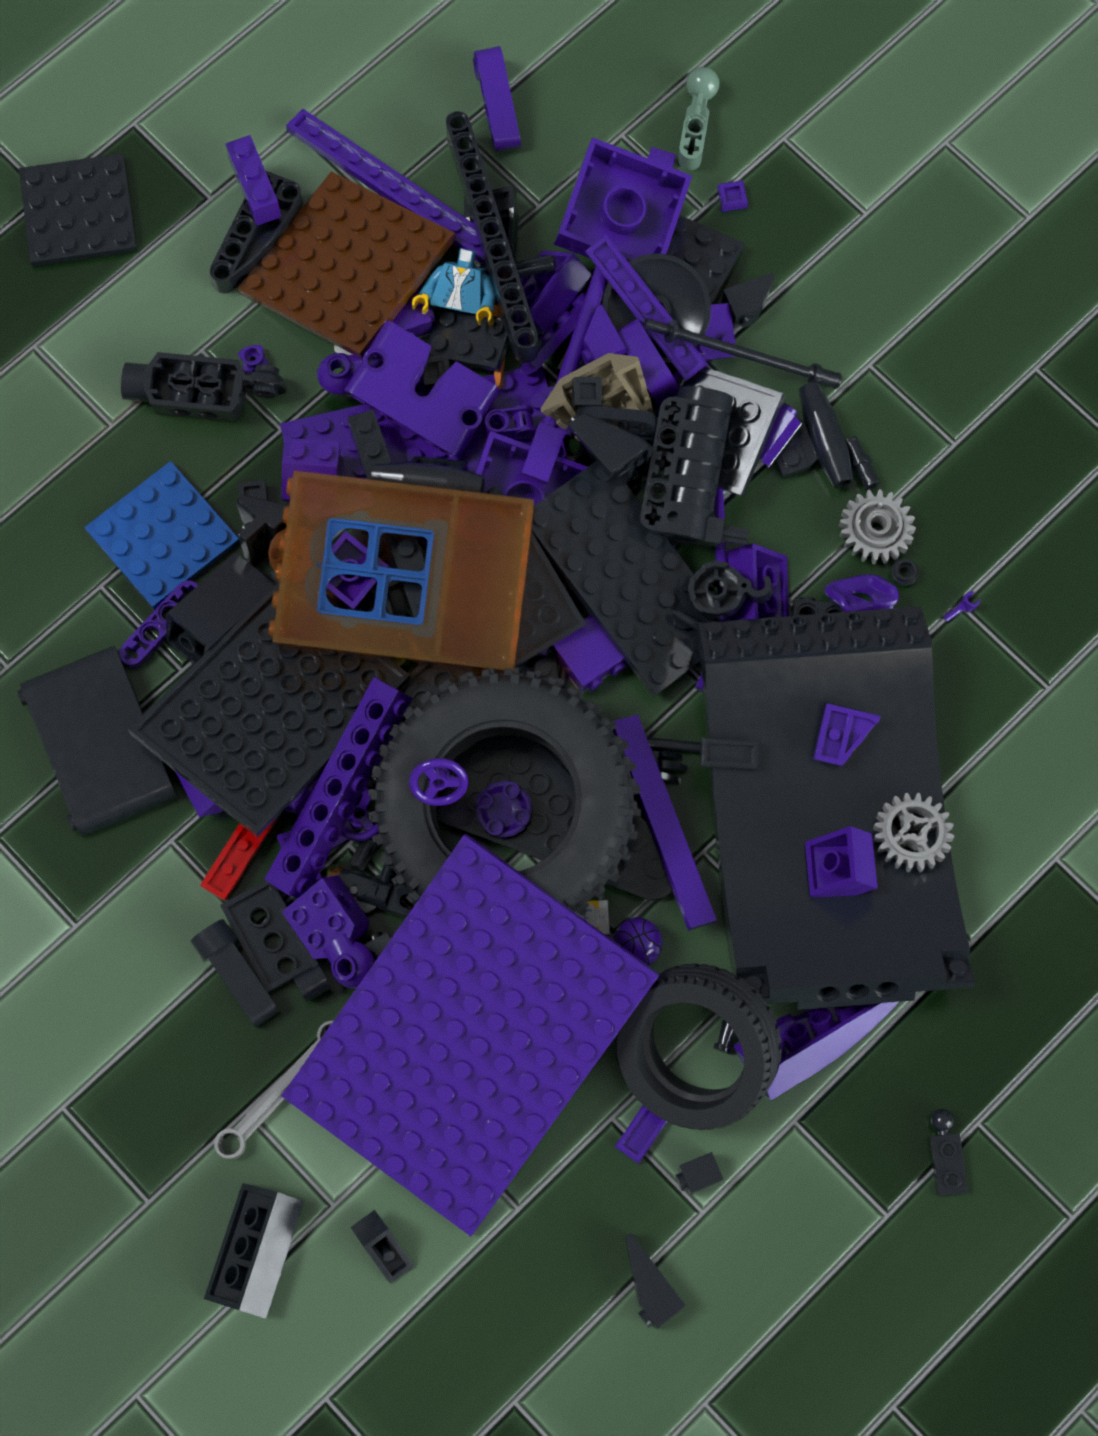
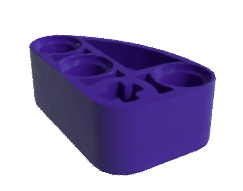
M638 318L619 329L617 333L626 347L627 355L639 358L646 386L657 405L660 406L665 399L678 395V384Z

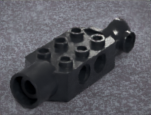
M157 352L149 364L125 362L121 376V395L123 400L150 402L156 414L236 422L243 414L246 392H252L257 397L271 399L276 398L277 395L287 393V385L279 375L280 369L275 366L257 365L255 372L243 371L239 360Z

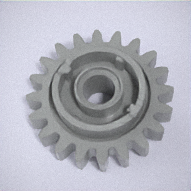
M879 489L876 497L873 496L870 490L867 491L865 499L862 495L857 494L855 498L856 503L849 500L847 504L848 509H843L841 516L844 519L840 520L839 527L844 529L840 533V538H848L844 544L845 548L854 546L852 556L859 552L862 553V562L868 556H871L872 564L876 563L878 557H881L882 562L887 564L889 555L894 560H897L899 552H906L908 548L906 544L912 543L913 537L911 534H914L916 527L910 524L913 523L915 517L906 516L910 507H900L902 498L897 499L895 502L892 501V492L886 498L883 497L881 489ZM878 523L883 527V530L877 531L872 528L871 524Z

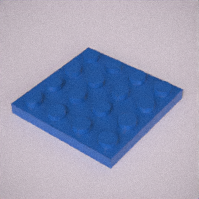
M171 461L85 527L87 533L154 610L181 582L192 581L240 543L239 538Z

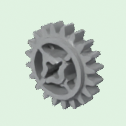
M905 793L903 802L895 796L892 800V805L885 803L883 806L884 812H878L876 819L880 822L874 824L873 830L880 833L876 834L873 840L875 842H882L877 851L888 852L885 858L886 862L895 858L896 869L902 863L906 864L907 872H910L913 865H916L917 870L922 872L925 863L932 869L935 866V859L942 862L945 858L943 852L948 853L951 849V846L946 842H952L954 835L947 832L952 830L954 824L944 822L950 814L949 812L939 813L942 806L941 803L932 807L931 796L925 802L921 801L920 793H917L914 800H911L910 795ZM912 813L920 814L925 818H919L917 816H914ZM898 817L901 828L898 834L893 836L891 824ZM909 829L912 832L920 831L918 836L915 833L907 834ZM934 829L936 835L935 844L929 848L927 845V834L930 830ZM902 847H909L914 851L918 852H910L903 849Z

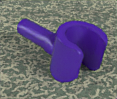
M974 591L967 592L960 604L944 615L943 619L947 622L963 611H974L980 604V600L975 604L968 601L974 594Z

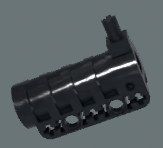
M686 386L679 388L678 397H669L662 402L641 510V522L647 531L663 534L669 542L685 545H707L720 548L722 547V542L747 545L749 529L725 526V519L712 517L733 403L731 395L715 389ZM674 417L673 422L677 424V427L672 425V422L669 420L670 418ZM668 440H675L670 445L664 444ZM673 450H674V453H672V454L669 453V452H668V453L665 452V451H673ZM662 457L667 459L668 464H670L669 467H665L666 462L662 460ZM660 471H664V478H667V481L663 479ZM658 493H665L663 498H654ZM653 510L657 512V516L660 518V521L655 522L656 514L652 513ZM647 516L653 519L654 525H650L649 520L646 519Z

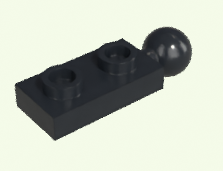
M937 1109L932 1113L930 1122L932 1127L938 1131V1136L929 1137L937 1196L968 1193L960 1133L950 1134L949 1130L954 1124L951 1112L946 1109Z

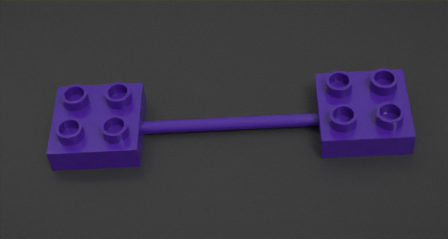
M592 137L586 149L553 245L590 258L585 251L607 234L628 262L647 254H666L692 175ZM597 266L595 267L556 384L560 378L579 368L582 359L581 351L584 350L585 335L595 310L601 303L608 280ZM545 415L542 423L558 429L559 425H557L556 420L551 416L547 417ZM490 431L475 473L485 476L484 495L482 498L465 499L451 540L488 553L510 540L511 537L506 531L507 526H503L493 509L494 504L490 503L485 494L487 490L494 486H499L504 494L503 498L508 500L515 512L516 520L520 521L518 518L578 475L587 466L557 456L548 483L543 484L520 475L530 445ZM551 563V565H552V567L554 568L556 574H558L559 572L557 571V569H556V568L553 566V564Z

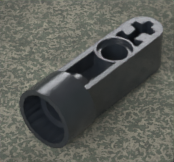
M224 919L218 920L193 937L190 943L203 962H211L256 1028L278 1013L279 1009L234 945L237 938Z

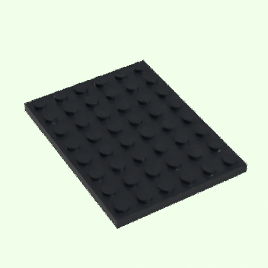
M283 577L128 730L132 737L258 838L325 768L373 677L401 690L410 680V674L352 629L343 627L338 621H332L319 615L309 604L306 594Z

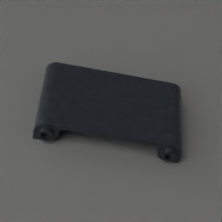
M115 645L20 683L21 689L17 690L22 705H28L71 813L66 817L72 831L78 830L80 835L84 837L177 798L163 761L129 733L128 729L144 714Z

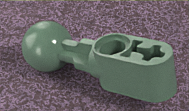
M708 67L694 69L686 81L688 93L693 98L691 105L686 109L678 163L681 168L688 171L697 169L701 164L710 113L707 109V102L716 95L719 89L718 75ZM696 128L700 132L694 133L691 132L690 129ZM689 146L694 147L693 155L688 154Z

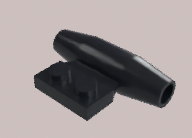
M818 382L805 384L798 390L803 420L799 421L802 424L776 457L783 479L808 471L818 461L833 488L845 487L851 484L854 478L849 450L836 413Z
M414 456L410 462L374 464L371 484L373 487L406 496L443 500L472 499L483 497L485 476L468 471V461Z

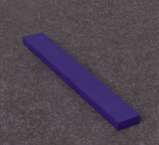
M634 715L615 720L614 722L617 727L612 732L615 736L620 735L622 741L626 740L629 748L623 751L624 756H629L631 763L635 762L636 769L630 771L631 779H635L636 785L640 784L641 793L636 795L687 930L690 931L714 924L717 921L639 716Z

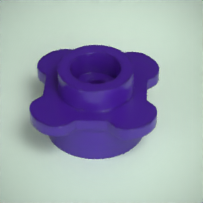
M250 345L239 351L238 357L243 362V371L253 372L257 365H268V360L263 355L264 348L261 345Z

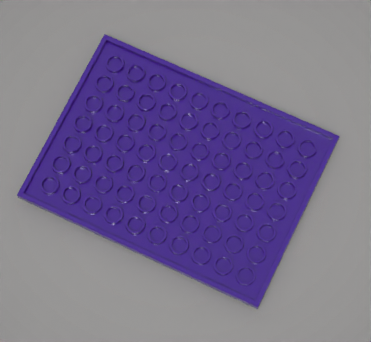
M465 834L281 1097L471 1237L660 974Z

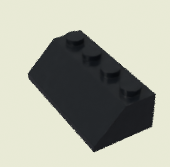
M242 1183L204 1299L266 1319L304 1201L276 1191Z

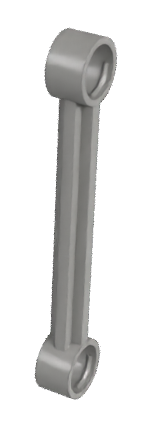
M327 1021L320 1026L317 1032L318 1040L233 1129L222 1130L216 1136L214 1146L216 1152L221 1157L227 1160H234L244 1153L246 1148L245 1141L285 1100L281 1095L326 1033L325 1029L330 1027L333 1021ZM233 1133L238 1136L240 1148L234 1154H224L225 1151L222 1144L225 1139L223 1136Z

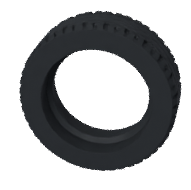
M697 963L682 964L681 966L668 968L659 973V977L615 1036L616 1057L620 1072L637 1100L664 1121L693 1130H714L715 1128L719 1129L732 1125L755 1108L776 1077L782 1053L780 1031L776 1025L777 1021L760 993L743 978L726 969H720L713 965L709 966L708 964L699 965ZM674 1003L700 1005L718 1014L731 1026L740 1041L744 1055L743 1071L731 1086L723 1089L696 1087L677 1077L665 1065L656 1048L653 1034L654 1022L664 1008Z

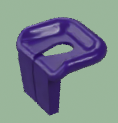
M872 574L836 580L827 584L824 590L825 595L837 603L844 612L893 609L899 598L895 585L878 575ZM866 593L872 601L864 600L852 594Z

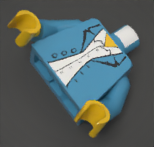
M460 248L458 263L446 262L444 265L438 266L426 280L419 295L413 298V310H415L417 304L421 303L424 304L422 314H426L429 309L428 301H431L430 305L476 314L479 326L481 325V320L484 317H488V324L492 326L494 324L492 312L494 311L496 295L491 278L486 274V270L473 266L476 251Z

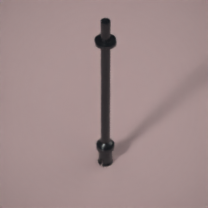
M646 318L643 324L644 329L664 334V339L667 343L673 342L675 338L804 376L808 383L818 382L832 389H838L842 381L841 373L824 369L820 364L813 363L808 367L678 327V320L672 319L666 324Z

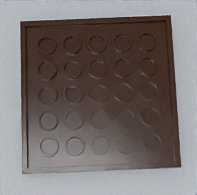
M331 171L296 214L274 247L251 270L237 289L242 296L363 359L365 352L372 345L386 320L391 322L394 320L457 238L453 231Z

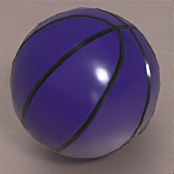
M635 917L625 920L618 926L613 935V940L648 966L656 961L661 954L663 947L661 932L655 923L646 918Z

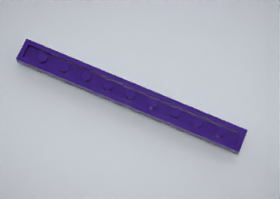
M302 109L286 125L288 133L384 198L453 231L457 238L453 245L459 249L464 248L476 251L474 259L486 266L474 224L305 109Z

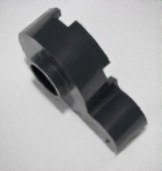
M722 561L704 563L701 566L702 568L696 571L694 576H691L688 587L692 605L699 615L709 620L717 621L728 619L739 612L746 599L762 604L770 600L773 594L769 576L764 577L765 587L760 591H756L752 588L749 579L742 577L729 563ZM719 586L721 591H723L719 595H714L713 593H710V591H714V587Z

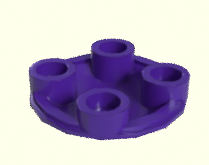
M494 782L484 788L476 799L477 820L482 828L491 835L503 838L514 836L524 830L530 821L532 813L530 797L525 789L514 782Z

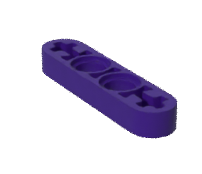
M188 580L181 582L121 646L119 656L126 667L132 669L139 668L161 646L165 639L166 620L162 617L163 612L178 604L174 602L175 599L180 602L185 597L183 591L190 592L192 589L194 590L198 586L195 582ZM150 628L157 629L159 631L158 638L154 641L145 640L144 633ZM138 639H140L141 643L145 647H147L146 650H144L142 646L140 647L138 642H136ZM129 650L132 652L137 650L139 657L136 660L134 658L128 660L127 652Z

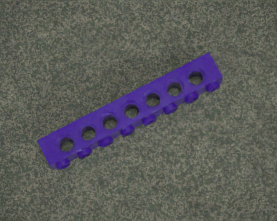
M373 677L264 880L287 895L299 898L313 886L318 873L327 861L331 849L338 841L344 825L352 815L362 792L367 788L368 781L372 776L373 767L378 766L381 762L382 756L379 755L381 745L387 746L389 741L394 738L389 733L394 724L399 726L403 714L413 700L412 697Z

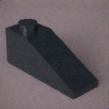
M630 1233L625 1237L637 1304L641 1309L638 1315L648 1328L653 1325L655 1329H658L686 1307V1305Z

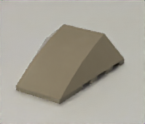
M607 353L560 378L541 407V412L547 417L551 416L556 420L557 425L564 430L567 429L569 420L576 415L579 408L572 406V378L600 377L602 382L601 406L645 410L654 414L639 358Z

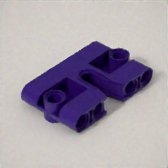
M386 320L372 345L365 352L361 363L344 391L453 459L459 460L501 390L490 381L456 361L437 380L428 396H418L415 392V387L423 376L431 345L395 323ZM372 356H379L383 360V365L379 368H372L368 364V359ZM473 413L477 418V422L472 426L465 425L462 421L463 414Z

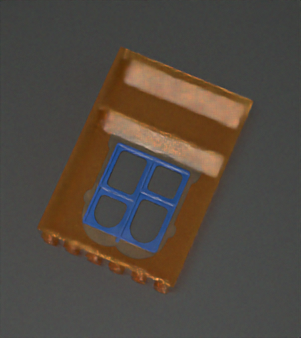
M294 471L293 478L288 477L286 494L290 497V505L285 506L283 512V523H286L287 529L286 534H281L279 551L283 553L282 563L278 562L276 568V580H279L280 585L279 591H274L272 608L276 609L275 620L271 619L269 624V636L273 638L272 642L281 646L478 670H488V668L495 669V672L503 673L505 668H515L534 512L533 499ZM348 528L368 531L369 540L365 563H346L335 557L331 543L333 537L339 531ZM383 533L425 537L428 544L424 569L418 572L380 567L377 561L381 535ZM341 574L375 578L377 580L374 610L363 612L334 607L326 597L328 582L333 577ZM392 580L414 582L422 586L420 609L417 617L389 615L386 612L388 586Z

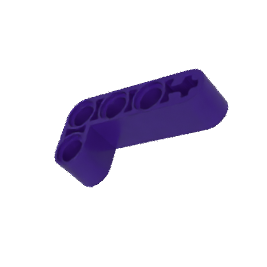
M500 46L476 50L473 55L474 71L477 81L479 80L494 151L521 147L502 49Z

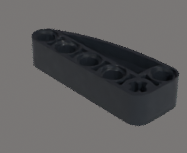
M266 171L278 200L281 217L256 226L244 198L209 270L212 284L216 291L225 294L237 288L284 234L293 218L303 207L301 187L298 183ZM288 196H295L293 199H286ZM244 230L250 231L248 234H240ZM234 252L239 253V254H238L237 256H235V257H230V256H229L231 253H234ZM220 275H229L225 279H218Z

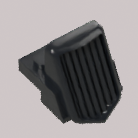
M248 495L241 496L236 500L241 520L244 523L238 533L244 557L250 560L254 566L268 555L270 542L278 532L292 526L306 528L310 522L306 515L292 506Z

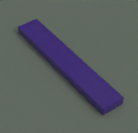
M607 234L585 251L642 325L646 318L666 324L672 320L669 313ZM647 330L685 381L707 365V362L691 342L675 338L673 342L667 343L665 342L664 334Z

